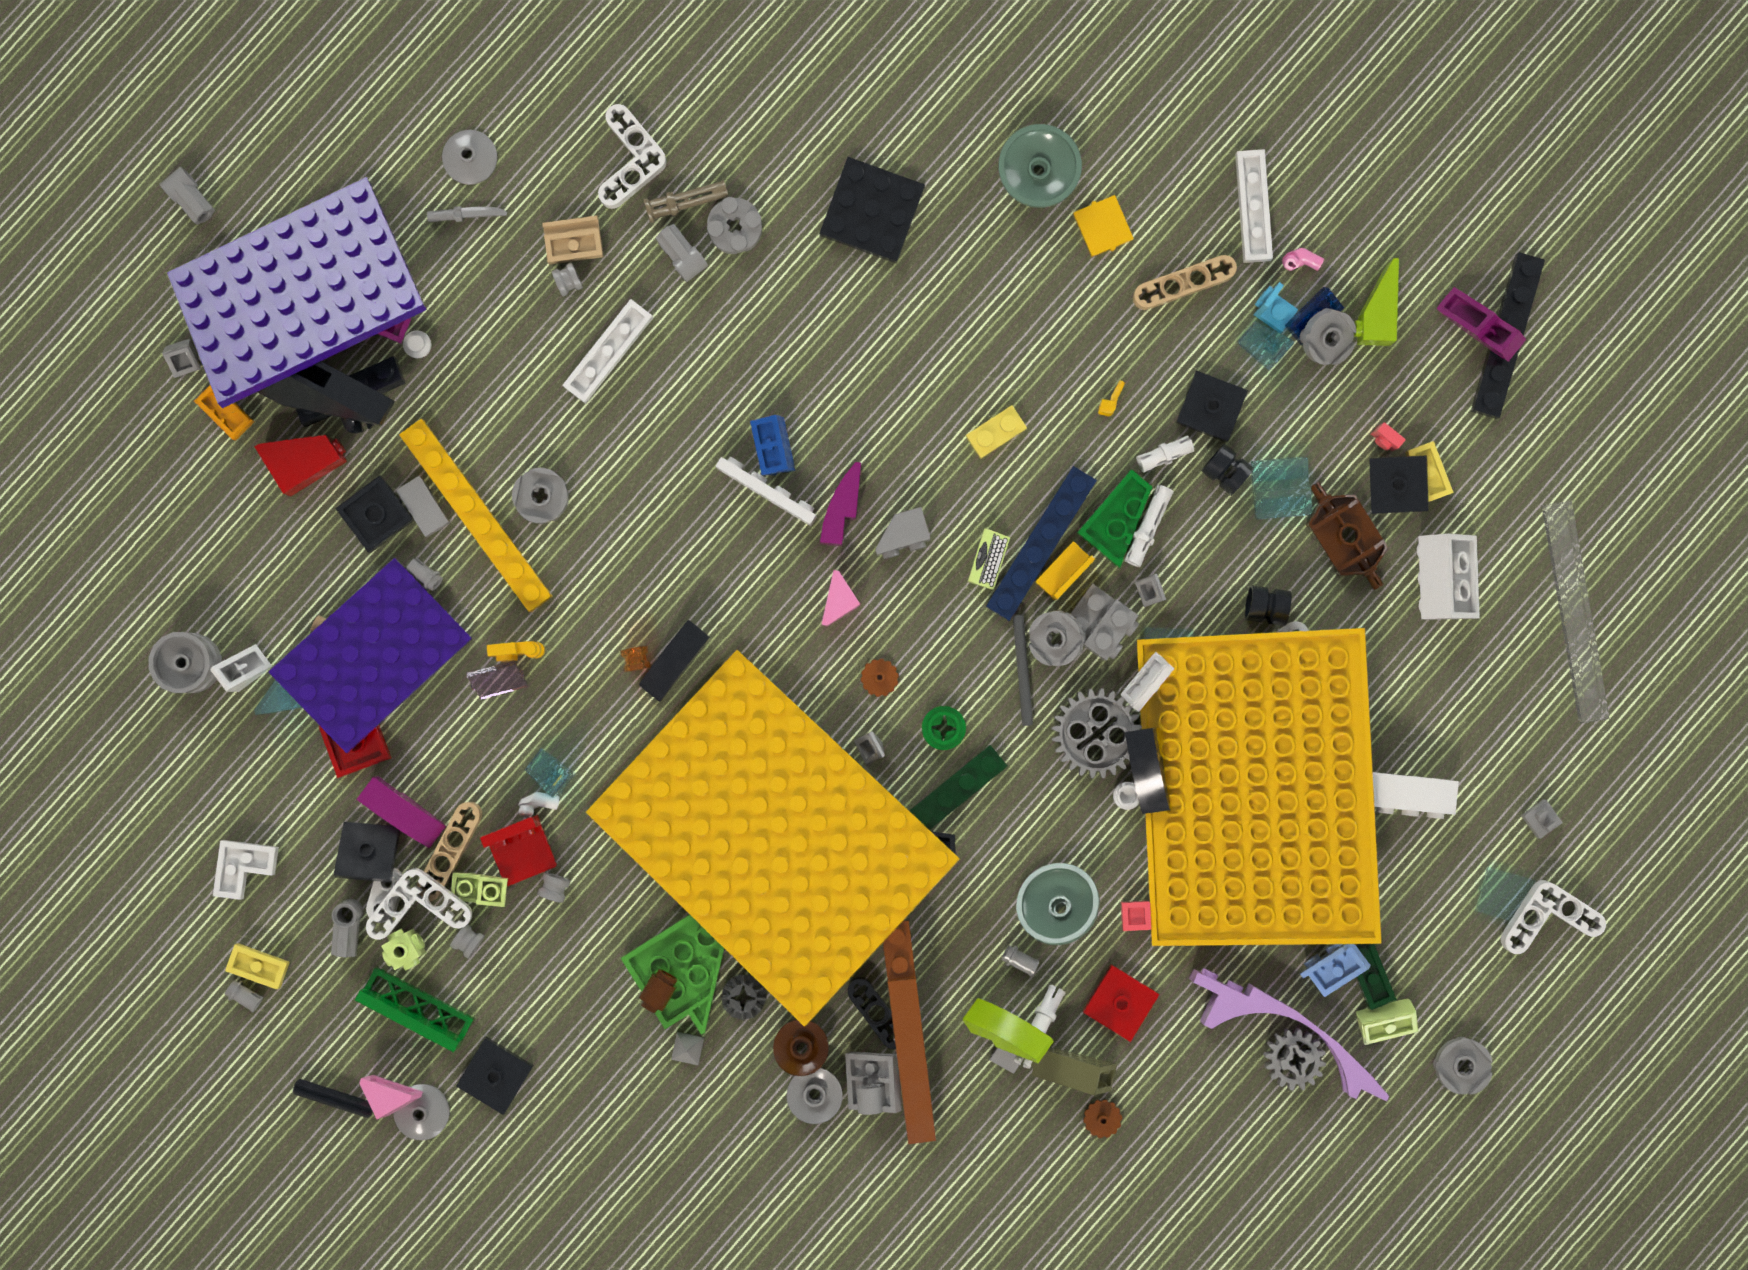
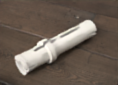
M1157 485L1138 531H1135L1133 534L1134 540L1124 559L1125 562L1141 567L1149 546H1152L1155 541L1153 537L1168 502L1174 493L1173 490Z
M1054 985L1048 986L1041 1005L1035 1009L1036 1016L1031 1024L1044 1033L1047 1032L1050 1023L1055 1021V1012L1065 995V992L1059 988L1055 997L1052 998L1056 989ZM1016 1055L1014 1062L1021 1065L1023 1057ZM1025 1059L1023 1067L1030 1069L1033 1061Z

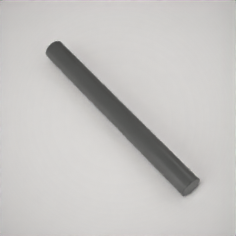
M1024 615L1013 616L1022 726L1033 725Z

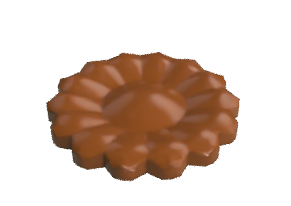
M874 659L871 663H867L865 669L861 672L863 688L868 690L870 695L875 694L876 697L881 695L887 696L898 685L897 679L899 674L896 672V667L892 666L890 661H884V659L877 661Z
M1106 1099L1102 1101L1096 1100L1094 1103H1090L1088 1109L1084 1111L1085 1117L1083 1121L1086 1123L1085 1127L1090 1131L1091 1135H1097L1098 1138H1103L1104 1136L1109 1138L1111 1134H1116L1117 1129L1121 1127L1122 1115L1119 1114L1120 1109L1115 1107L1114 1102H1108Z

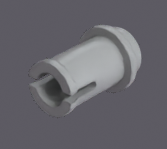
M418 557L413 559L406 568L411 575L424 584L426 590L434 591L443 580L439 571L434 572L420 561Z
M1009 945L1001 959L1005 962L1006 966L1012 965L1029 976L1034 974L1039 964V960L1019 951L1018 946L1012 947Z
M234 980L225 992L229 1001L235 1000L252 1013L263 1000L262 996L243 986L242 981L237 982Z

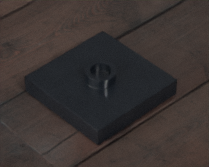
M1196 371L1176 423L1227 443L1248 390Z
M1427 455L1369 458L1371 514L1429 511Z
M380 475L335 508L368 553H372L414 521L405 506Z
M343 822L334 870L335 878L391 882L400 830L390 825Z
M486 1037L456 1087L504 1115L534 1065Z

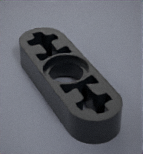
M864 977L854 978L848 985L850 1000L883 1044L888 1048L896 1049L895 1040L891 1039L889 1041L887 1039L889 1033L885 1026L882 1030L878 1029V1026L884 1025L890 1017L892 1018L891 1009L868 979ZM854 985H866L865 994L870 999L874 995L877 999L871 1000L863 1008L860 1004H864L865 1000L860 994L857 996L853 994L855 992ZM880 1005L884 1008L885 1016L881 1020H873L869 1016V1010L872 1006ZM893 1021L889 1022V1026L894 1031Z

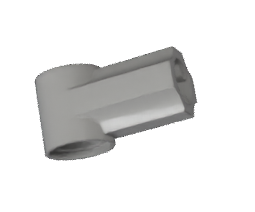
M180 166L159 183L165 193L182 207L195 224L198 225L206 222L212 217L215 209L198 190V184L183 167Z
M675 224L664 228L656 237L658 244L671 258L673 266L686 283L708 267L707 262L699 251L688 243Z
M346 899L332 911L334 925L331 955L336 957L357 956L359 925L363 915V907L355 899ZM343 907L352 910V920L346 919L342 915Z

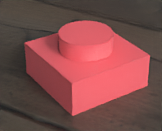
M1385 422L1378 425L1371 433L1376 438L1375 443L1386 451H1394L1400 448L1406 440Z
M1149 901L1121 902L1123 931L1151 930Z

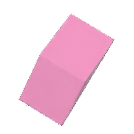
M833 570L822 620L823 626L831 625L860 606L859 601L845 579L837 570Z
M375 1075L363 1077L359 1083L376 1119L391 1115L421 1098L423 1091Z

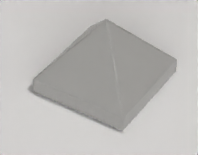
M1157 574L1135 581L1144 607L1166 600Z
M873 731L854 740L866 765L885 756L883 743Z
M677 1032L671 1060L699 1065L704 1037Z

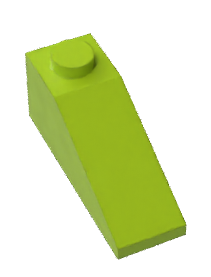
M1393 258L1386 264L1361 310L1358 320L1354 321L1356 326L1354 337H1357V345L1390 346L1397 341L1399 258Z

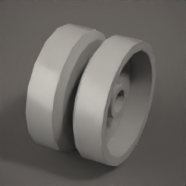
M172 632L161 637L153 645L149 655V671L153 680L164 690L172 693H199L210 688L217 681V678L210 669L222 662V656L218 646L206 636L198 633Z

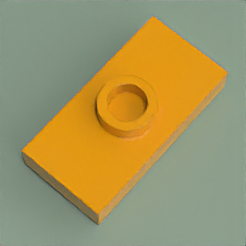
M211 385L194 400L234 441L255 422L236 402L222 408L216 401Z

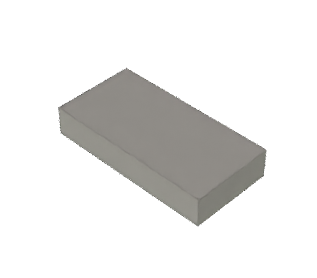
M421 476L416 477L396 490L425 537L431 536L450 524L447 516Z

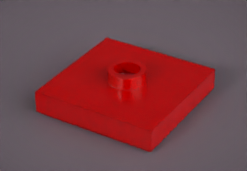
M1111 964L1082 1012L1131 1042L1160 994Z

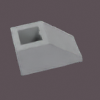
M918 507L894 514L875 549L877 556L883 555V558L887 559L900 555V549L909 547L910 551H915L926 547L925 542L930 541V535L922 508Z

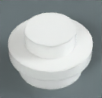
M412 331L405 336L403 348L410 357L423 358L431 350V340L422 331Z
M1123 782L1115 788L1113 799L1118 807L1130 810L1139 804L1134 783Z

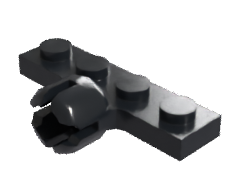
M394 356L349 375L351 378L381 394L406 384L398 360ZM296 409L300 422L304 427L331 417L330 415ZM341 418L343 426L348 432L355 434L364 432L361 422ZM366 423L368 430L375 426L374 424Z

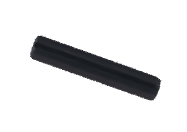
M298 1079L294 1084V1095L365 1118H369L373 1114L368 1100L303 1079Z

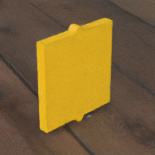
M1115 195L1099 202L1092 201L1090 206L1073 212L1091 257L1108 250L1115 251L1116 247L1134 239Z

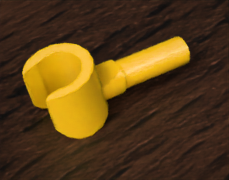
M1119 380L1110 400L1101 399L1098 414L1108 417L1113 415L1125 382Z

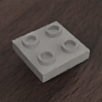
M854 1051L845 1053L848 1108L858 1110V1113L863 1115L902 1111L897 1054Z

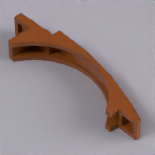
M904 920L883 942L907 1138L908 1144L936 1141L909 920Z

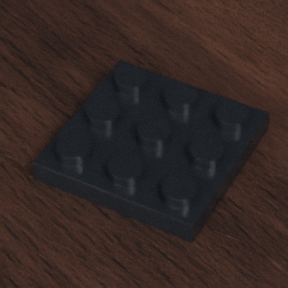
M847 157L819 235L897 264L925 184Z

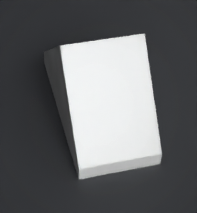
M255 644L211 667L210 670L226 692H240L268 671L272 665Z

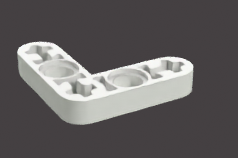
M621 104L609 107L606 112V121L634 158L599 188V199L605 207L610 209L617 208L661 173L667 163L663 150L632 113ZM615 113L619 115L624 113L623 119L628 125L626 130L618 121L613 123L615 120L613 115ZM634 132H639L644 136V140L639 146H633L629 143V136ZM652 154L654 157L659 155V164L656 166L653 163L646 167L648 174L645 175L638 164L641 162L644 167L650 162L648 159L649 155ZM634 170L640 174V180L636 184L631 185L625 181V175L629 171ZM620 180L627 191L624 193L622 188H620L615 193L617 196L616 200L613 201L611 198L605 200L607 198L606 191L609 189L612 192L617 190L619 185L616 182Z
M413 868L401 876L368 919L366 931L373 939L381 940L387 937L415 901L419 902L453 928L465 927L471 921L473 912L466 902L419 868ZM418 875L420 877L418 880L419 884L425 887L430 883L432 886L425 891L422 897L419 895L423 891L420 887H409L410 880L408 876L414 877ZM432 891H440L444 895L442 905L434 906L430 903L429 895ZM399 896L404 900L405 905L402 911L398 912L390 908L389 901L392 897ZM450 899L454 901L450 906L456 911L462 908L465 911L463 914L466 918L465 921L460 919L456 922L453 919L455 914L449 909L445 914L441 911L448 905ZM384 909L389 916L395 917L396 920L393 921L390 917L383 926L386 932L381 930L377 933L374 930L376 925L373 922H379L386 914L382 913L381 910Z
M1540 880L1532 886L1502 932L1501 944L1511 953L1521 954L1525 952L1551 913L1591 937H1597L1604 932L1606 920L1599 912L1557 885L1546 880ZM1542 889L1548 890V893L1558 899L1553 902L1550 899L1543 898L1540 892ZM1572 901L1575 905V910L1571 915L1565 916L1562 913V906L1565 902ZM1528 910L1536 911L1537 919L1533 924H1526L1524 922V915ZM1584 915L1592 919L1596 926L1594 928L1589 927L1586 922L1579 918ZM1518 924L1529 931L1527 933L1517 928ZM1512 936H1518L1520 944H1513V942L1510 941V938Z

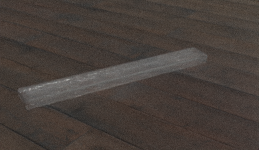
M1572 501L1543 505L1541 507L1579 723L1607 720L1610 718Z

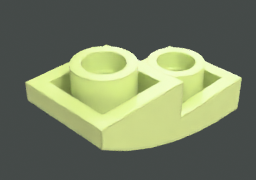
M454 871L451 892L464 902L505 907L508 878Z

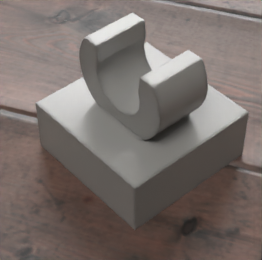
M1544 799L1521 815L1533 834L1539 839L1563 823L1548 801Z

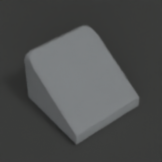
M186 339L164 348L162 354L174 378L201 369L191 339Z
M997 1047L989 1059L1013 1074L1019 1067V1064L1014 1062L1015 1054Z

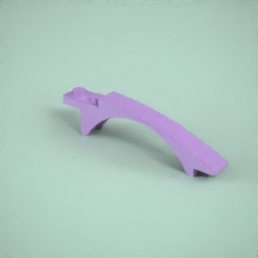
M1203 968L1201 972L1193 969L1189 979L1193 983L1213 992L1200 1019L1204 1026L1212 1029L1234 1017L1253 1013H1271L1290 1017L1310 1027L1328 1046L1338 1066L1342 1090L1347 1095L1357 1099L1362 1089L1385 1101L1388 1100V1094L1378 1082L1337 1041L1292 1007L1248 983L1243 993L1244 987L1228 980L1227 984H1224L1217 980L1218 975L1208 969Z

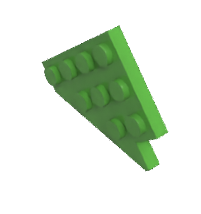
M689 914L621 957V960L641 992L653 973L656 974L658 969H662L678 979L675 984L677 988L663 1011L657 1010L655 1013L664 1029L689 1015L700 1034L705 1033L724 947Z

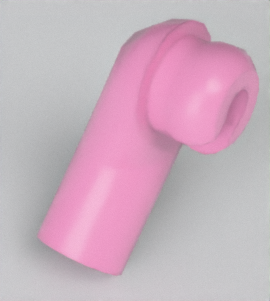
M1298 248L1288 252L1283 257L1282 264L1285 269L1290 271L1303 265L1318 271L1324 258L1305 248Z

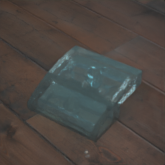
M1307 457L1251 461V466L1254 467L1251 479L1256 519L1312 515Z

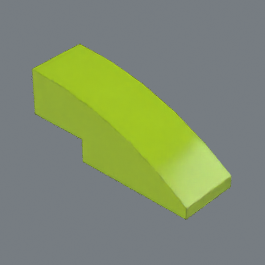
M980 998L976 999L962 1019L971 1033L991 1040L995 1047L1038 1064L1054 1042L1050 1036L1025 1020Z

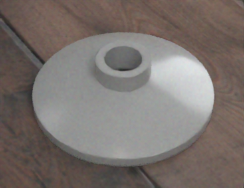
M463 130L454 134L446 142L442 152V162L446 172L452 179L462 184L474 185L485 181L494 172L497 165V151L491 139L484 133L476 130ZM467 150L472 151V156L469 159L463 158V154Z
M823 1068L808 1076H794L787 1089V1103L791 1112L805 1123L820 1124L830 1120L838 1112L842 1103L843 1094L840 1082L830 1071ZM812 1089L819 1090L820 1096L818 1098L810 1096Z
M416 1084L410 1087L423 1091L422 1097L394 1112V1120L398 1129L405 1136L414 1140H428L437 1136L447 1125L450 1115L449 1104L445 1095L436 1087L428 1084ZM415 1110L423 1111L424 1117L418 1119L415 1116Z

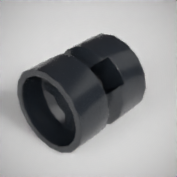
M1224 443L1206 463L1201 472L1212 481L1219 480V487L1232 496L1250 476L1254 467L1243 458L1237 460L1236 452ZM1232 465L1236 470L1228 478L1224 475V472Z
M1251 585L1246 598L1245 620L1261 623L1264 619H1267L1269 624L1286 626L1291 610V591L1275 589L1271 593L1267 587Z

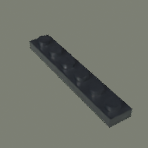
M1518 252L1514 257L1498 317L1519 330L1524 336L1545 260ZM1520 348L1509 361L1488 349L1470 412L1494 419L1500 418Z

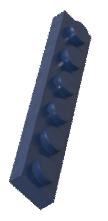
M1075 466L1072 467L986 605L988 609L1007 621L1011 620L1097 481L1096 479Z

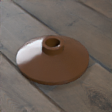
M793 1020L785 1024L778 1031L774 1039L773 1053L776 1062L785 1072L794 1076H808L817 1072L824 1065L829 1053V1043L825 1032L816 1023L810 1021L806 1026H803L798 1020ZM801 1043L807 1045V1051L803 1054H800L797 1049Z

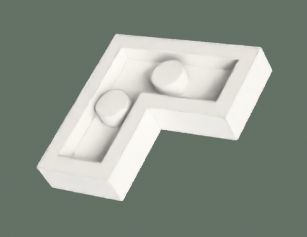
M221 840L213 896L244 899L247 872L275 875L279 847Z

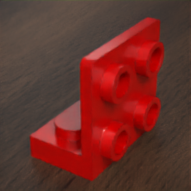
M538 815L480 837L483 847H490L501 877L508 878L507 887L557 866Z

